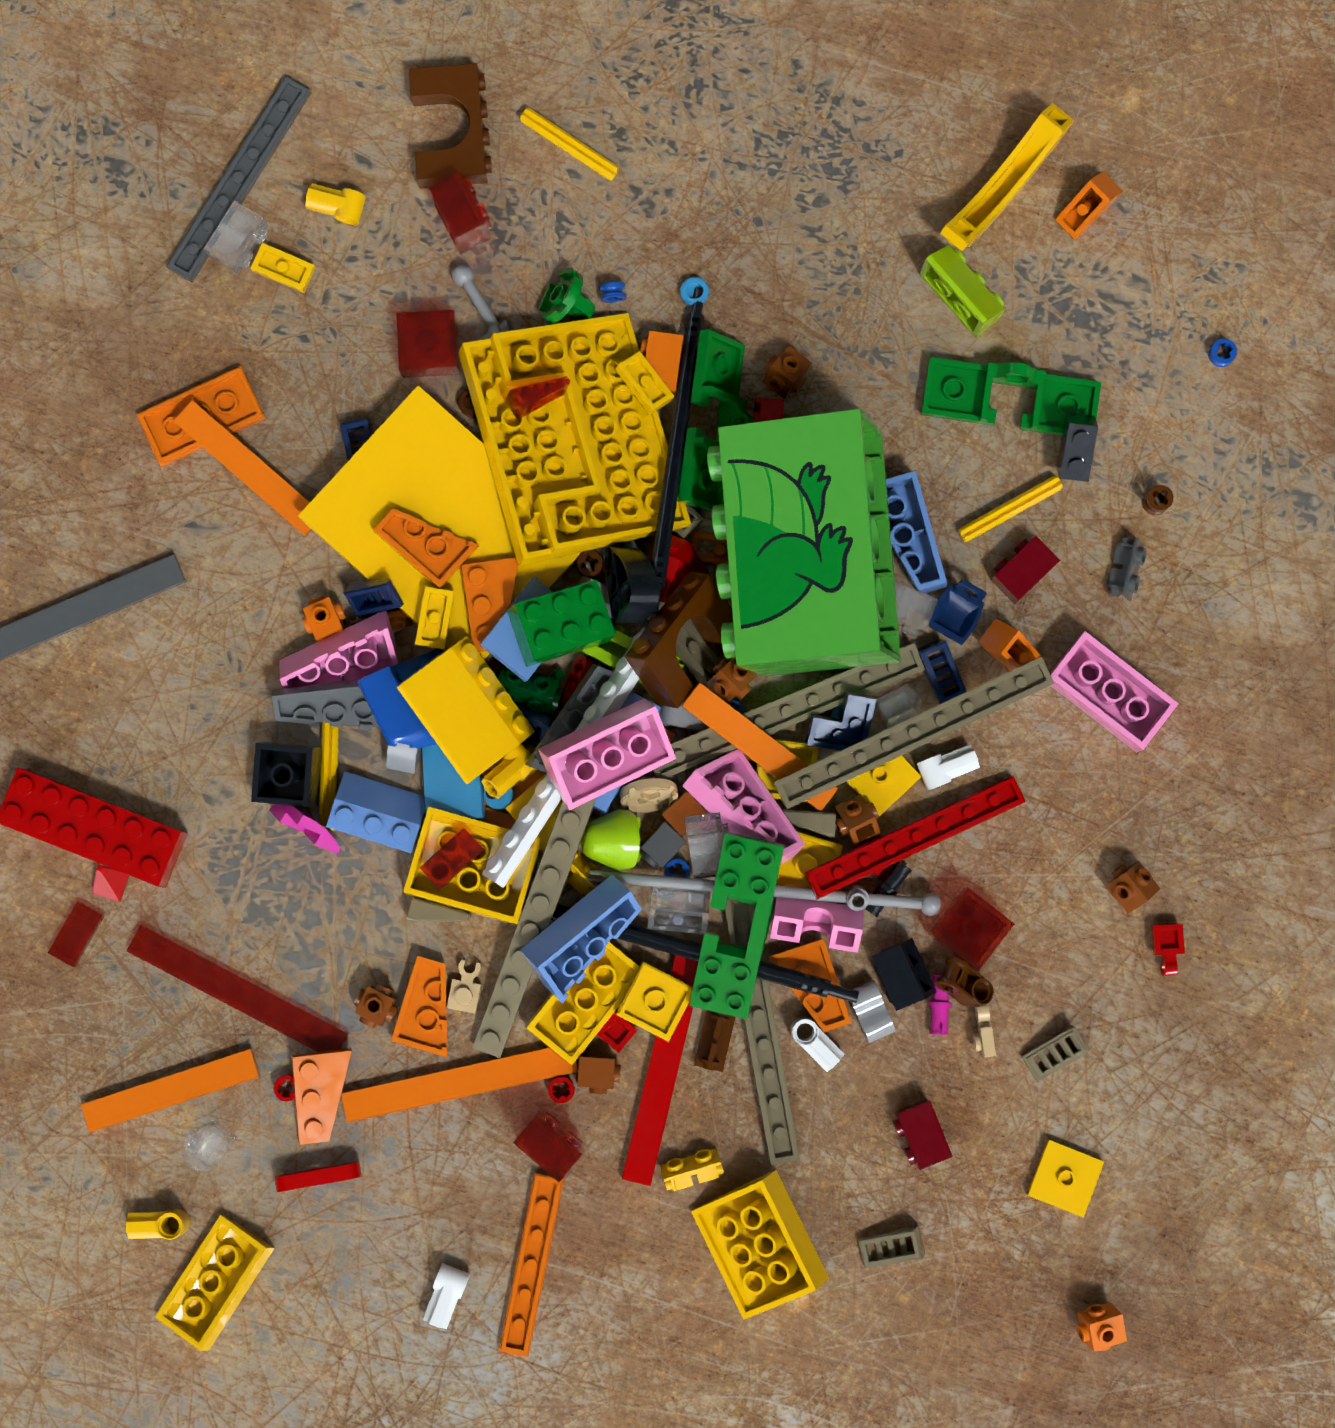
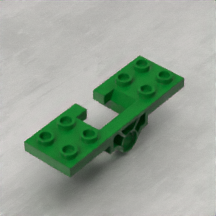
M707 329L700 330L691 403L698 406H709L710 396L720 400L715 441L706 438V431L687 428L678 501L712 513L713 505L724 504L722 481L713 482L709 474L707 462L708 447L719 445L718 427L738 425L742 420L745 421V424L755 423V421L746 411L747 400L739 397L745 345Z
M935 357L929 358L921 411L922 416L994 426L997 409H990L989 402L992 383L1036 390L1032 415L1024 413L1021 415L1019 430L1062 436L1066 413L1094 415L1097 419L1101 382L1046 374L1044 370H1037L1027 364L1017 362L1001 364L989 362L988 365Z
M730 832L725 833L710 907L725 910L727 900L731 899L756 905L747 948L720 942V934L709 931L704 933L689 1006L748 1019L760 960L770 927L773 899L785 845Z

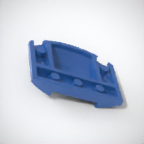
M435 649L394 666H387L357 681L389 746L395 747L397 742L410 745V748H422L437 744L399 692L397 686L444 650Z

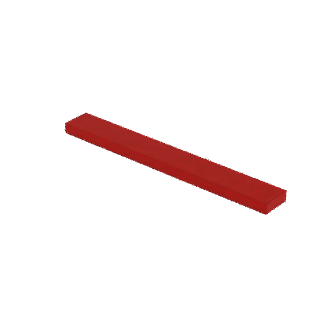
M1013 775L804 872L817 900L1019 806L1026 801Z
M675 955L670 976L693 987L698 961ZM690 1001L669 1042L658 1036L655 1038L622 1180L651 1186L693 1007L689 1006Z

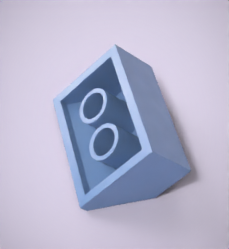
M344 771L326 827L412 853L425 811V796Z

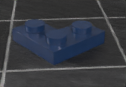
M846 691L840 719L811 714L805 739L806 744L842 751L867 739L877 701L876 697Z

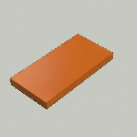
M242 366L136 414L161 467L203 448L173 422L191 400L197 403L232 435L266 419Z

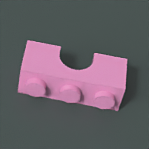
M776 897L770 938L799 943L803 932L814 930L827 936L829 940L828 948L858 953L863 931L864 909L855 911L844 904Z

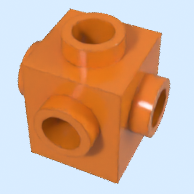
M320 596L308 602L309 606L302 608L306 616L302 618L304 627L308 634L313 633L317 642L346 629L343 619L347 618L340 602L335 603L330 597Z
M1111 1302L1102 1305L1094 1304L1086 1310L1077 1312L1079 1324L1076 1325L1078 1337L1081 1342H1085L1094 1352L1110 1349L1111 1346L1127 1342L1123 1314Z

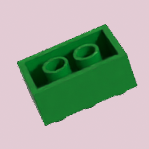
M597 580L515 603L507 611L526 667L608 643L616 636Z

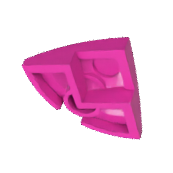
M275 804L269 809L280 823L304 832L314 845L338 854L341 850L333 836L306 813L290 805Z

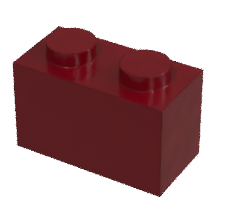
M1037 536L1031 541L1027 538L1022 540L1013 549L1017 554L1010 561L1004 558L992 569L996 574L991 581L1014 604L1061 561Z
M925 1099L895 1112L897 1119L892 1122L898 1136L905 1137L908 1147L904 1148V1152L910 1166L915 1164L919 1170H922L953 1157L930 1100Z

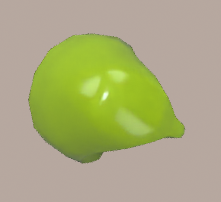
M618 809L588 822L580 842L582 852L588 858L618 871L634 868L641 859V850H639L640 817H636L635 813L629 810Z

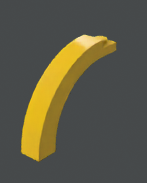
M1052 102L1038 116L1031 128L995 174L974 198L944 226L940 234L951 245L961 251L967 246L970 247L1030 180L1075 120Z

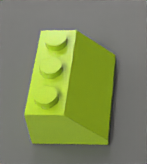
M947 245L925 259L920 276L970 333L977 338L1002 317L1006 310L1003 307L1004 302L997 293H991L984 285L985 280L977 271L972 272L965 264L967 261L959 250H953Z

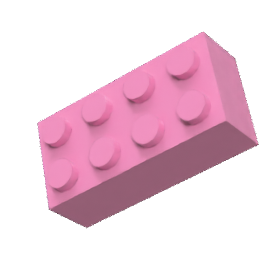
M1086 631L1078 636L1050 672L1054 684L1050 685L1052 688L1136 753L1142 751L1179 704Z

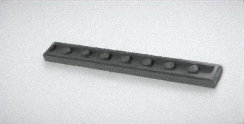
M285 76L166 265L169 270L193 283L311 95L310 89Z
M174 554L1 627L0 661L186 583L187 581Z

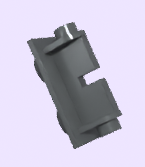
M1122 538L1121 542L1117 543L1113 563L1123 565V569H1111L1107 584L1109 595L1119 597L1122 592L1127 600L1131 601L1133 593L1137 592L1140 577L1137 576L1139 566L1143 565L1146 559V548H1144L1145 545L1139 538L1135 539L1134 544L1133 540L1129 538Z

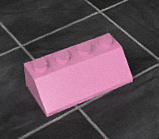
M645 698L538 749L550 779L569 810L676 759L656 706Z

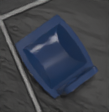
M961 579L956 585L950 584L935 604L927 626L963 645L978 623L984 606L982 600L987 593L964 579ZM966 589H969L974 593L970 594L966 592Z

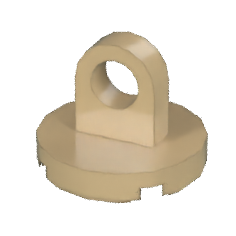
M654 775L651 777L640 776L631 780V783L619 791L621 806L623 808L628 806V809L632 812L647 813L663 809V804L669 802V806H671L678 800L677 785L667 779L655 778Z

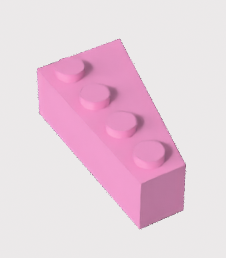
M387 611L377 613L279 660L282 688L357 681L387 666L391 667L401 663Z
M738 749L696 769L683 784V787L730 833L785 845L781 865L791 860L805 845L751 764Z

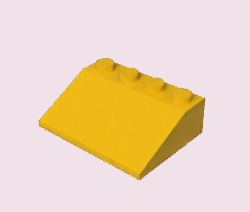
M467 636L445 649L397 686L399 692L466 784L490 768L535 732Z
M428 807L403 892L409 896L517 926L528 897L542 838H535L503 888L482 875L486 868L488 860L495 855L502 844L504 835L510 829Z
M777 1170L751 1180L691 1211L743 1320L814 1292L829 1279Z

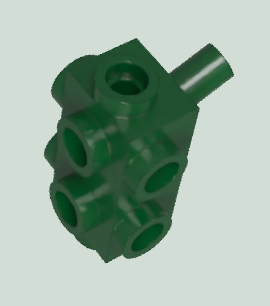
M505 665L501 673H495V676L511 696L514 703L529 707L534 712L551 714L553 709H559L563 694L559 693V680L565 676L561 668H555L547 676L534 672L526 682Z

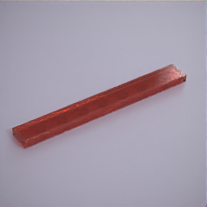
M143 925L139 926L127 949L128 953L317 1052L341 1049L349 1033Z

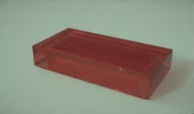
M463 828L428 859L420 869L441 890L479 856L484 849Z
M77 901L48 954L72 967H76L105 915Z

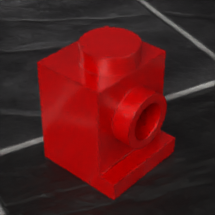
M755 397L754 409H759L760 412L754 411V421L762 422L783 419L784 400Z

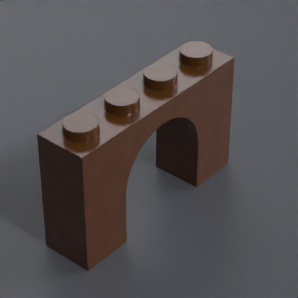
M477 63L410 68V94L414 106L450 104L463 110L470 119L468 133L458 145L444 150L415 152L416 175L419 188L488 183L487 174L492 173L491 156H486L485 146H490L489 128L483 127V118H488L487 101H481V91L486 90L485 74L479 73Z
M689 571L624 656L657 705L679 708L694 688L679 665L676 656V641L684 623L691 619L705 641L722 644V624L733 622L732 608L726 599H721L717 584L710 574Z

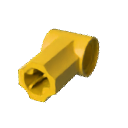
M312 183L306 194L305 207L308 210L334 216L340 222L349 225H359L366 196L352 189L344 188L340 191Z
M522 744L518 745L502 759V762L482 779L481 782L484 790L491 797L499 799L519 781H525L537 770L525 765L532 754Z
M181 1209L129 1212L126 1220L128 1239L164 1238L171 1240L183 1235L190 1227V1218ZM169 1217L177 1219L179 1223L177 1232L169 1228Z

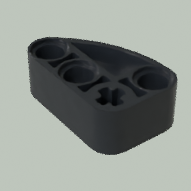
M607 546L604 551L603 566L612 619L614 622L644 624L656 608L659 600V587L654 568L647 555L638 548Z

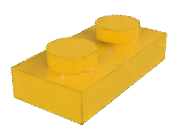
M262 243L250 269L257 274L305 293L316 267L314 264Z
M641 351L617 365L616 372L649 415L671 402L675 397Z
M425 586L415 645L445 650L454 591Z

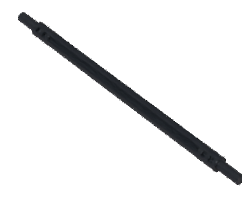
M694 288L693 299H697L703 294V288ZM699 301L691 305V312L687 314L684 344L651 564L654 568L659 587L658 604L651 614H658L662 587H665L668 559L691 407L700 330L703 329L704 315H702L703 303Z
M558 904L552 921H556L571 907ZM631 924L617 938L698 962L702 944ZM760 961L758 979L826 998L829 995L857 1003L859 991L831 984V980Z

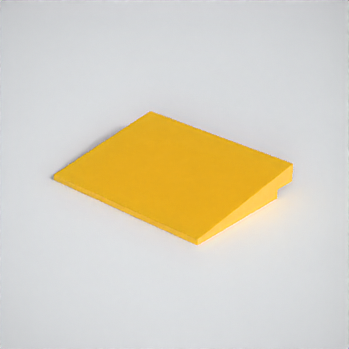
M628 313L493 333L490 339L465 342L460 347L458 354L519 567L656 534L668 444L658 411L649 415L615 370L618 364L639 352ZM678 497L673 530L690 527L691 525L686 504L679 502Z
M419 385L298 515L300 520L367 580H391L404 603L399 608L417 625L419 623L425 586L437 587L373 532V529L393 508L425 521L426 524L440 530L453 533L454 536L468 542L471 541L478 544L479 547L464 564L516 557L484 444ZM583 552L521 567L518 566L511 604L534 576L551 589ZM461 566L441 588L455 592L445 649L465 636L472 642ZM488 651L479 652L484 660L490 655Z

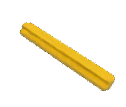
M527 107L522 112L520 120L523 124L606 179L612 181L619 171V167L530 107Z
M1054 475L960 527L958 532L964 542H968L1055 494L1063 488L1062 482L1057 475Z
M322 722L319 823L327 831H334V829L327 828L326 825L337 794L339 727H333L329 723Z

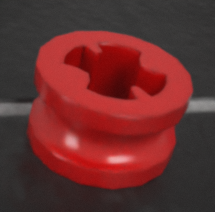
M291 1074L279 1077L274 1083V1094L281 1101L288 1102L295 1099L294 1091L290 1092L289 1096H285V1091L281 1092L280 1086L286 1083V1079L292 1081L290 1085L294 1084L293 1075Z
M565 1076L554 1078L548 1086V1094L556 1103L568 1102L575 1093L574 1083ZM563 1082H566L569 1085L566 1089L570 1090L569 1095L557 1097L554 1094L557 1091L553 1089L556 1083L561 1085Z

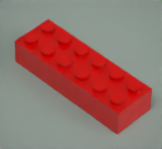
M19 767L16 769L0 808L1 825L157 887L166 888L188 835L184 831Z

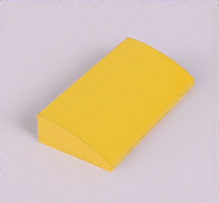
M610 942L606 945V953L598 961L595 958L584 971L586 976L579 984L575 982L566 992L569 996L563 1003L550 993L524 1026V1028L571 1065L574 1064L620 1006L639 969L635 962Z
M220 1215L155 1315V1318L199 1351L210 1350L275 1248L240 1224L224 1215Z

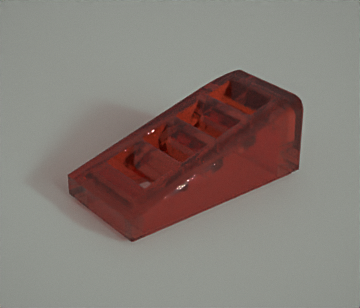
M566 376L514 388L509 391L505 400L506 404L515 417L521 419L564 395L570 380Z

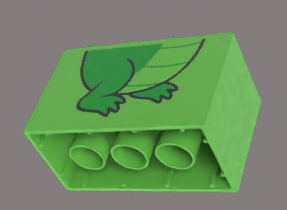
M861 409L718 427L719 445L708 447L707 462L712 481H722L724 504L713 505L712 525L716 539L718 541L727 540L729 563L718 564L716 570L717 587L721 599L732 600L733 622L723 623L721 627V642L725 657L727 659L736 658L738 667L764 677L900 663L901 650L882 431Z

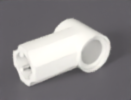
M971 745L961 747L943 756L939 754L917 763L927 791L947 784L953 778L980 768L977 755Z
M798 1017L792 1022L790 1033L793 1039L826 1072L832 1069L845 1055L810 1018ZM804 1023L810 1024L812 1027L811 1035L806 1039L799 1038L797 1036L799 1025Z
M442 1263L433 1285L434 1292L425 1311L424 1321L435 1327L447 1329L457 1301L463 1295L470 1273Z

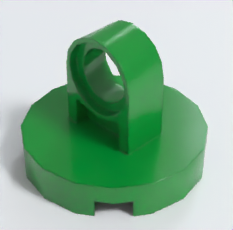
M573 268L564 269L558 274L561 277L556 285L550 283L543 294L539 305V310L543 312L540 314V317L549 323L560 321L566 314L576 320L591 319L595 311V305L580 294L583 286L582 275Z

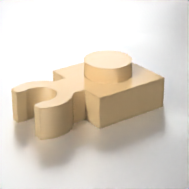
M461 960L458 966L461 980L452 979L447 1008L476 1014L482 984L474 983V979L480 974L482 966L481 963L477 962L475 971L468 973L465 970L466 960Z
M974 1006L977 1021V1034H973L975 1051H980L981 1057L984 1058L996 1056L989 1006Z

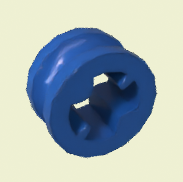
M608 282L601 284L600 291L604 293L601 296V301L615 303L627 299L626 293H623L625 283Z
M1224 338L1219 339L1211 346L1208 356L1213 365L1226 367L1235 359L1237 348L1233 341ZM1220 346L1223 347L1222 350L1227 348L1229 351L1226 359H1223V355L1221 358L1217 355Z
M674 859L667 863L664 870L665 876L673 877V874L669 873L670 867L673 866L675 868V864H681L682 870L686 872L684 878L690 877V867L682 859Z

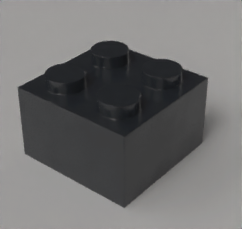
M269 742L255 743L251 802L303 807L317 806L322 747Z

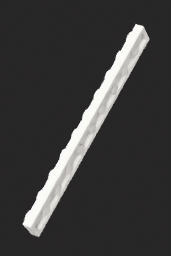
M644 627L641 629L640 632H638L634 636V638L632 639V644L635 640L639 638V636L645 630ZM624 656L617 662L616 669L609 680L602 685L600 694L592 706L585 711L583 720L576 730L618 711L638 682L639 677ZM548 773L536 786L534 795L528 804L521 809L519 818L512 829L504 835L502 844L495 855L488 860L486 868L482 875L503 888L562 799Z

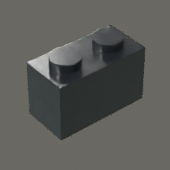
M1065 414L1056 467L1059 479L1089 482L1098 432V424L1094 415Z
M913 938L871 956L875 972L881 977L886 988V996L896 1011L922 1001L937 992Z

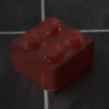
M459 172L429 187L434 207L460 255L490 240L488 231L492 228L489 222L490 218L483 204L477 206L479 202L475 196L476 191L469 179L464 181Z
M454 310L396 313L399 371L403 378L460 375L458 324Z
M965 887L928 935L956 957L967 962L972 969L979 971L1015 924L970 888Z
M539 1111L513 1143L557 1182H560L582 1156L585 1150L581 1147L583 1141L572 1131L566 1134L558 1127L561 1122L550 1112L547 1111L543 1114Z

